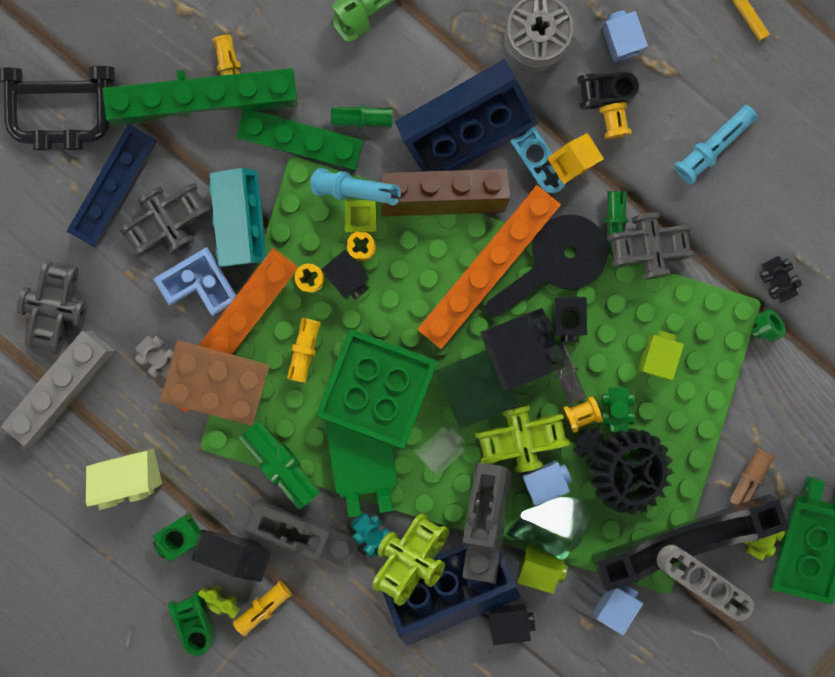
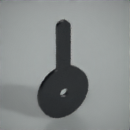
M572 214L558 216L547 222L534 240L532 253L535 267L491 298L486 303V312L492 317L500 316L546 281L561 289H578L592 283L602 273L608 256L607 242L600 228L591 220ZM567 246L575 248L576 254L573 258L565 256L564 250Z

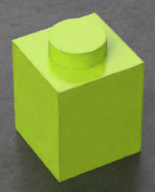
M658 331V335H648L638 371L673 380L684 344L676 342L677 336L667 332Z
M529 540L520 561L517 583L553 594L557 583H563L567 574L568 565L563 564L565 551Z

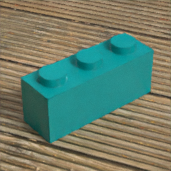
M238 168L209 173V193L213 205L212 224L215 228V255L218 259V267H240L260 264L266 257L258 170Z

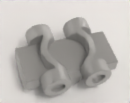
M148 335L135 348L139 352L135 359L142 366L149 362L152 367L148 372L155 379L160 375L167 379L174 351L170 348L167 351L164 350L162 347L165 345V342L156 335L152 339Z

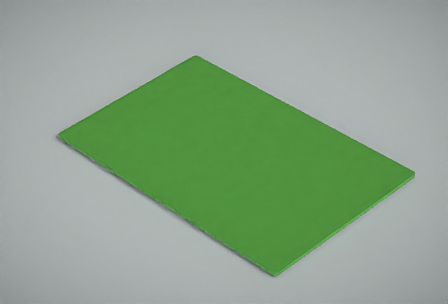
M291 157L288 160L264 237L266 255L272 248H275L297 264L298 268L303 264L309 263L322 269L342 251L346 250L348 252L347 240L353 233H345V201L365 199L349 197L345 200H338L333 195L326 194L322 197L314 195L310 187V181L315 170L325 168L330 173L336 174L341 171L298 157ZM350 174V175L352 176V178L362 179V180H368V181H373V180H369V179H366V178H363V177H360V176H356V175ZM377 202V233H368L376 243L375 254L367 261L355 260L371 279L366 284L369 289L356 300L352 296L346 300L325 275L322 289L310 293L301 290L296 285L294 273L232 355L269 364L253 425L259 420L265 423L281 444H285L294 453L301 463L300 467L316 486L336 492L326 423L324 420L316 418L315 415L349 329L438 361L405 451L393 447L398 484H395L396 489L390 490L393 510L415 517L423 513L428 517V521L465 531L476 463H481V458L483 457L480 440L475 436L476 432L508 426L507 417L503 416L502 411L523 405H530L531 410L528 411L529 419L535 420L549 415L564 413L563 407H574L586 402L588 397L593 396L602 415V412H609V406H602V394L609 393V387H628V393H634L635 397L634 406H629V412H634L635 422L634 425H628V429L634 428L638 432L639 430L649 432L651 436L658 437L661 440L660 444L665 445L669 449L666 455L670 456L673 460L667 466L674 472V474L667 476V480L672 486H664L662 490L666 497L661 498L657 496V506L647 505V512L637 510L635 515L626 512L619 513L613 510L612 507L605 506L602 502L603 499L598 498L595 494L597 488L593 487L590 483L596 477L590 473L589 469L591 467L586 463L590 457L586 454L581 458L573 450L577 446L574 440L586 428L590 431L597 428L604 435L600 441L605 444L607 436L616 438V432L609 431V425H602V422L597 423L595 421L578 428V432L573 433L564 413L562 423L565 437L570 440V445L537 452L538 460L542 461L543 464L556 460L559 466L566 465L572 480L571 483L567 484L570 490L569 493L534 506L521 476V473L524 472H515V467L517 466L516 457L488 463L490 465L506 467L512 473L509 496L506 501L503 517L506 523L502 544L525 550L528 541H534L565 551L563 563L598 573L592 557L593 554L694 520L750 341L752 329L754 328L756 316L758 315L760 308L759 300L671 272L669 276L643 280V264L612 268L613 254L608 253L607 262L602 273L589 285L578 289H561L546 281L500 316H490L485 309L486 303L535 267L532 253L535 236L444 347L440 349L417 329L506 221L480 213L381 217V202ZM359 239L356 240L357 248L354 252L361 251L364 254L367 253L368 248L366 245L369 241L362 242ZM567 246L564 254L568 258H573L576 250L572 246ZM308 270L305 272L306 278L303 279V283H308L312 287L315 285L314 279L318 277V274H313ZM586 297L587 335H579V342H560V336H554L556 344L562 351L565 367L503 392L480 332L540 308H543L545 315L549 318L552 331V298ZM566 311L561 317L563 326L568 329L575 327L577 316L574 312ZM301 318L321 322L314 348L317 351L315 357L312 356L306 383L286 378L292 361L293 351H291L292 344L295 345ZM658 331H663L676 335V342L684 344L673 380L638 371L648 335H658ZM209 415L200 444L201 449L260 468V462L239 438L251 426ZM518 416V417H517L518 425H519V429L521 430L520 420H519V416ZM552 425L551 428H552V432H553V437L555 438V434H554V430H553V425ZM490 439L491 449L494 452L493 442ZM524 447V452H525L526 460H528V456H527V452H526V447ZM637 448L629 450L622 456V458L628 456L631 453V451L635 452ZM641 485L635 487L632 492L637 490ZM377 492L360 495L361 500L378 505ZM676 562L673 565L679 568L681 562ZM660 569L631 584L663 594H669L673 589L675 579Z

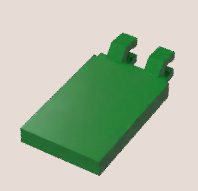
M325 421L336 493H339L340 498L346 497L348 517L361 516L360 495L377 492L380 513L392 511L390 490L396 489L395 484H398L393 446Z
M807 475L803 487V496L798 495L797 499H793L787 520L789 529L785 530V535L782 538L769 587L774 591L832 605L835 597V491L833 503L821 501L825 482L819 478Z

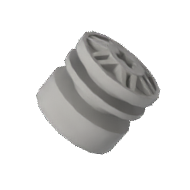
M520 0L511 10L504 32V48L509 59L519 68L530 72L545 71L555 66L564 56L573 35V18L568 8L560 0ZM539 24L540 29H545L542 36L539 35L538 31H533L535 25Z

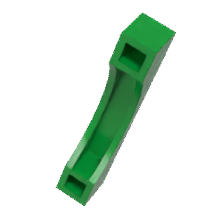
M293 68L103 88L106 120L112 126L145 123L171 116L206 111L235 109L269 110L298 106Z

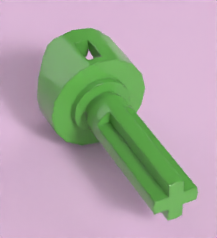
M337 0L332 5V9L335 11L333 26L344 41H354L370 31L371 27L368 17L374 15L395 0H360L359 2L357 0Z

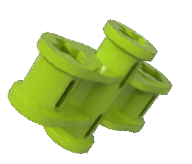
M530 405L503 410L502 413L503 416L507 417L508 426L490 428L475 433L476 438L480 440L483 453L481 463L488 464L516 457L517 466L515 467V472L517 473L543 467L542 461L538 460L537 452L570 445V440L565 437L562 423L564 413L530 420L528 411L531 410ZM518 416H519V420H520L521 430L519 429V425H518V420H517V417H518ZM552 425H553V430H554L555 438L553 437V432H552V428H551ZM490 439L493 442L494 452L491 449ZM524 447H526V452H527L528 460H526V456H525V452H524Z
M421 513L413 520L402 540L398 539V534L393 531L389 532L383 538L378 548V555L382 558L388 557V560L377 573L372 585L373 590L377 592L383 591L394 598V603L401 606L408 600L421 578L425 580L424 582L427 586H434L444 571L445 563L441 560L435 561L433 559L447 541L449 529L445 526L439 527L428 521L426 515Z

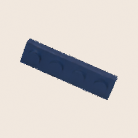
M130 124L127 125L66 232L97 248L155 147L156 139Z

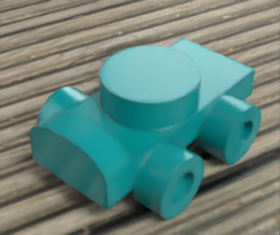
M363 513L351 524L355 531L352 538L359 545L363 542L366 544L363 551L370 558L374 555L379 558V545L390 531L385 527L381 531L378 529L382 521L375 514L369 518L367 514Z

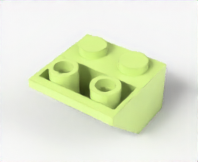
M154 449L86 466L87 507L98 505V509L102 510L124 502L125 497L129 498V502L145 499L149 495L155 494L154 489L162 485Z

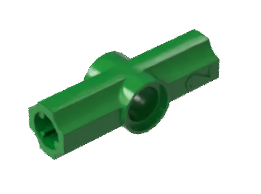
M261 420L239 437L260 462L259 466L266 477L273 484L279 485L299 510L320 493L317 486L300 467L301 463L294 453L285 444H281Z

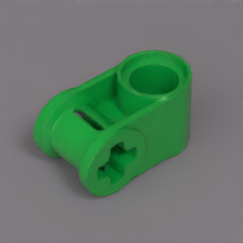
M199 591L194 592L192 597L185 600L168 603L169 613L177 628L183 648L193 656H199L207 652L216 639V633L208 615L204 598L198 595ZM193 633H202L206 638V645H197L193 641Z

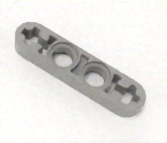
M667 545L659 552L657 556L658 567L670 577L732 619L744 621L750 617L754 610V602L749 595L678 546ZM672 557L683 563L681 569L670 563ZM696 569H701L699 580L690 583L691 573ZM717 584H722L721 593L717 597L712 598L711 591L713 587ZM731 598L741 603L739 608L729 603Z

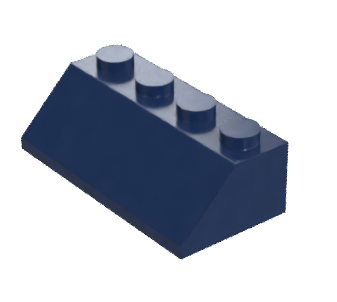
M505 59L395 121L404 144L422 172L455 171L539 124Z
M463 543L435 556L433 560H441L445 563L440 579L434 586L429 587L425 584V580L421 578L403 605H397L394 603V598L383 592L398 636L403 643L409 646L521 598L502 552L500 553L495 584L462 578L468 547Z

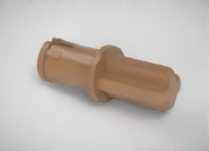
M760 448L756 449V453L746 471H741L740 473L743 476L730 498L732 504L736 506L753 498L759 485L763 486L764 482L762 479L775 456Z

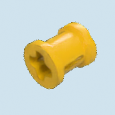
M626 102L614 103L599 108L600 114L604 115L606 127L604 139H617L632 134V129L628 128L625 110L628 108Z
M355 232L350 235L347 240L349 254L358 261L371 259L376 251V243L372 236L367 232ZM359 239L362 242L369 241L366 245L368 248L367 253L364 254L361 251L354 252L357 248L356 240Z
M308 263L303 264L295 272V283L301 290L314 293L322 289L325 275L321 268ZM308 270L313 274H318V277L314 279L315 285L312 287L308 283H303V279L306 278L305 272Z
M593 396L588 397L586 402L574 407H563L566 419L573 433L578 432V428L595 421L597 423L603 422L601 412Z

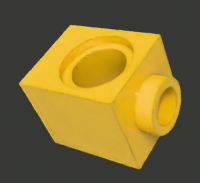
M588 133L567 143L547 158L563 184L582 175L604 160Z

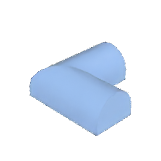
M208 247L153 279L169 306L197 291L213 317L223 313L236 296Z

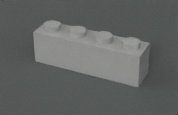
M81 331L4 421L1 427L24 447L36 444L115 350L93 331Z

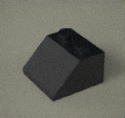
M543 308L480 332L503 392L565 367L562 351L556 344L551 331L550 320L545 315Z

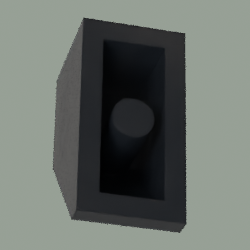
M202 529L192 560L233 577L261 582L271 552L257 541Z

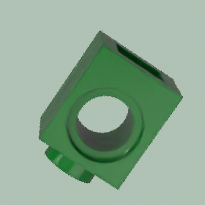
M188 512L152 536L155 540L153 542L154 548L160 557H166L168 562H171L197 544L201 529L191 513ZM171 531H177L182 534L184 538L183 545L177 546L171 542Z

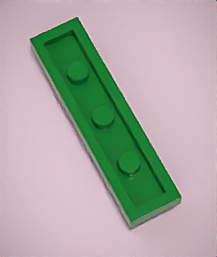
M243 109L236 138L242 141L355 172L364 141L361 139L252 109Z

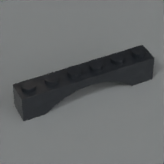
M768 494L593 554L592 557L601 583L608 592L637 582L660 570L657 564V556L662 548L667 545L678 546L689 555L695 556L725 546L759 540L788 530L789 526L779 498ZM672 557V559L670 560L671 564L679 562V560H677L674 557Z

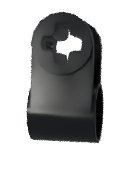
M630 72L591 73L577 77V82L581 84L582 102L579 104V108L582 110L599 109L606 105L621 102L629 104L639 90L638 79ZM619 82H626L631 87V93L626 96L620 95L616 91L615 85Z

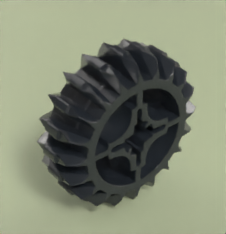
M630 428L627 432L622 430L616 431V438L607 436L608 445L597 446L601 452L600 456L591 457L597 463L596 467L589 469L590 473L596 476L590 481L592 486L597 488L595 491L596 496L603 499L602 502L605 506L612 507L613 510L619 513L626 512L635 515L637 510L647 512V505L657 506L656 497H666L662 491L664 486H672L667 480V476L674 474L672 469L667 467L673 461L670 456L666 455L669 449L665 445L660 444L661 440L658 437L651 436L649 432L639 430L638 432V430ZM637 448V449L635 450V452L631 451V453H630L628 456L622 458V456H623L626 452H628L629 450H632V449ZM641 485L637 490L632 492L635 487Z

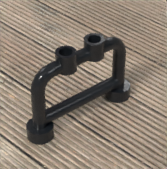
M111 66L89 67L90 80L27 82H23L22 69L12 67L0 68V83L4 85V118L7 132L20 143L33 144V150H52V143H64L65 150H83V143L98 141L106 134L109 128V122L106 120L103 88L109 87V82L115 81V68ZM96 93L97 124L92 130L23 131L18 126L17 94Z

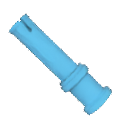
M743 105L705 143H697L693 147L692 153L682 162L677 161L674 164L675 171L685 182L693 185L697 181L696 177L707 167H713L716 164L717 156L754 121L758 120L757 113L750 106Z
M325 168L315 170L310 181V187L314 195L321 197L326 194L333 195L338 200L353 197L396 205L399 200L391 198V196H401L400 187L396 184L352 178L347 172L330 173Z

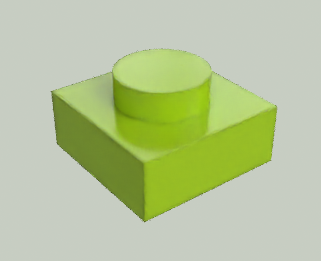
M370 200L345 201V233H377V202Z

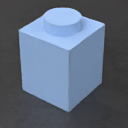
M625 10L608 16V21L605 22L602 31L613 63L643 54L648 45L636 11L627 14Z
M556 460L543 464L541 468L521 473L534 506L570 492L567 484L571 483L572 480L566 465L559 466Z
M626 585L608 592L606 591L594 609L593 614L597 620L624 636L643 603L636 597L639 592L630 585Z

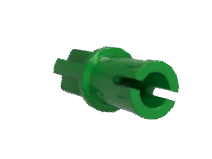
M361 104V107H332L331 124L361 126V129H364V126L392 128V107L371 108L364 107V104Z
M607 191V219H604V223H607V235L625 231L626 223H629V220L626 219L627 191ZM607 242L608 252L612 253L611 243Z

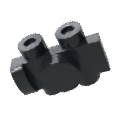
M776 256L761 264L764 271L759 274L764 283L769 282L771 288L768 289V293L773 300L778 298L780 303H783L799 295L796 289L802 286V282L797 275L790 278L788 272L793 270L794 267L788 258L782 261L780 256Z
M586 428L574 440L577 446L573 450L581 458L587 454L590 458L586 463L591 468L597 465L591 457H599L601 454L597 446L608 445L607 442L603 444L600 441L604 435L597 428H594L592 431Z

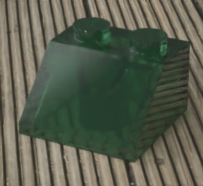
M562 496L523 511L507 529L506 535L564 560L581 544L593 509L584 506V502L577 498Z

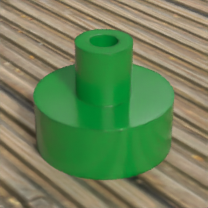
M767 309L756 316L757 327L752 329V334L757 340L765 337L768 341L775 342L785 336L786 329L784 323L775 311Z

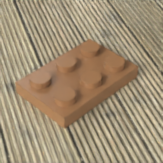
M177 340L161 402L252 426L269 364Z

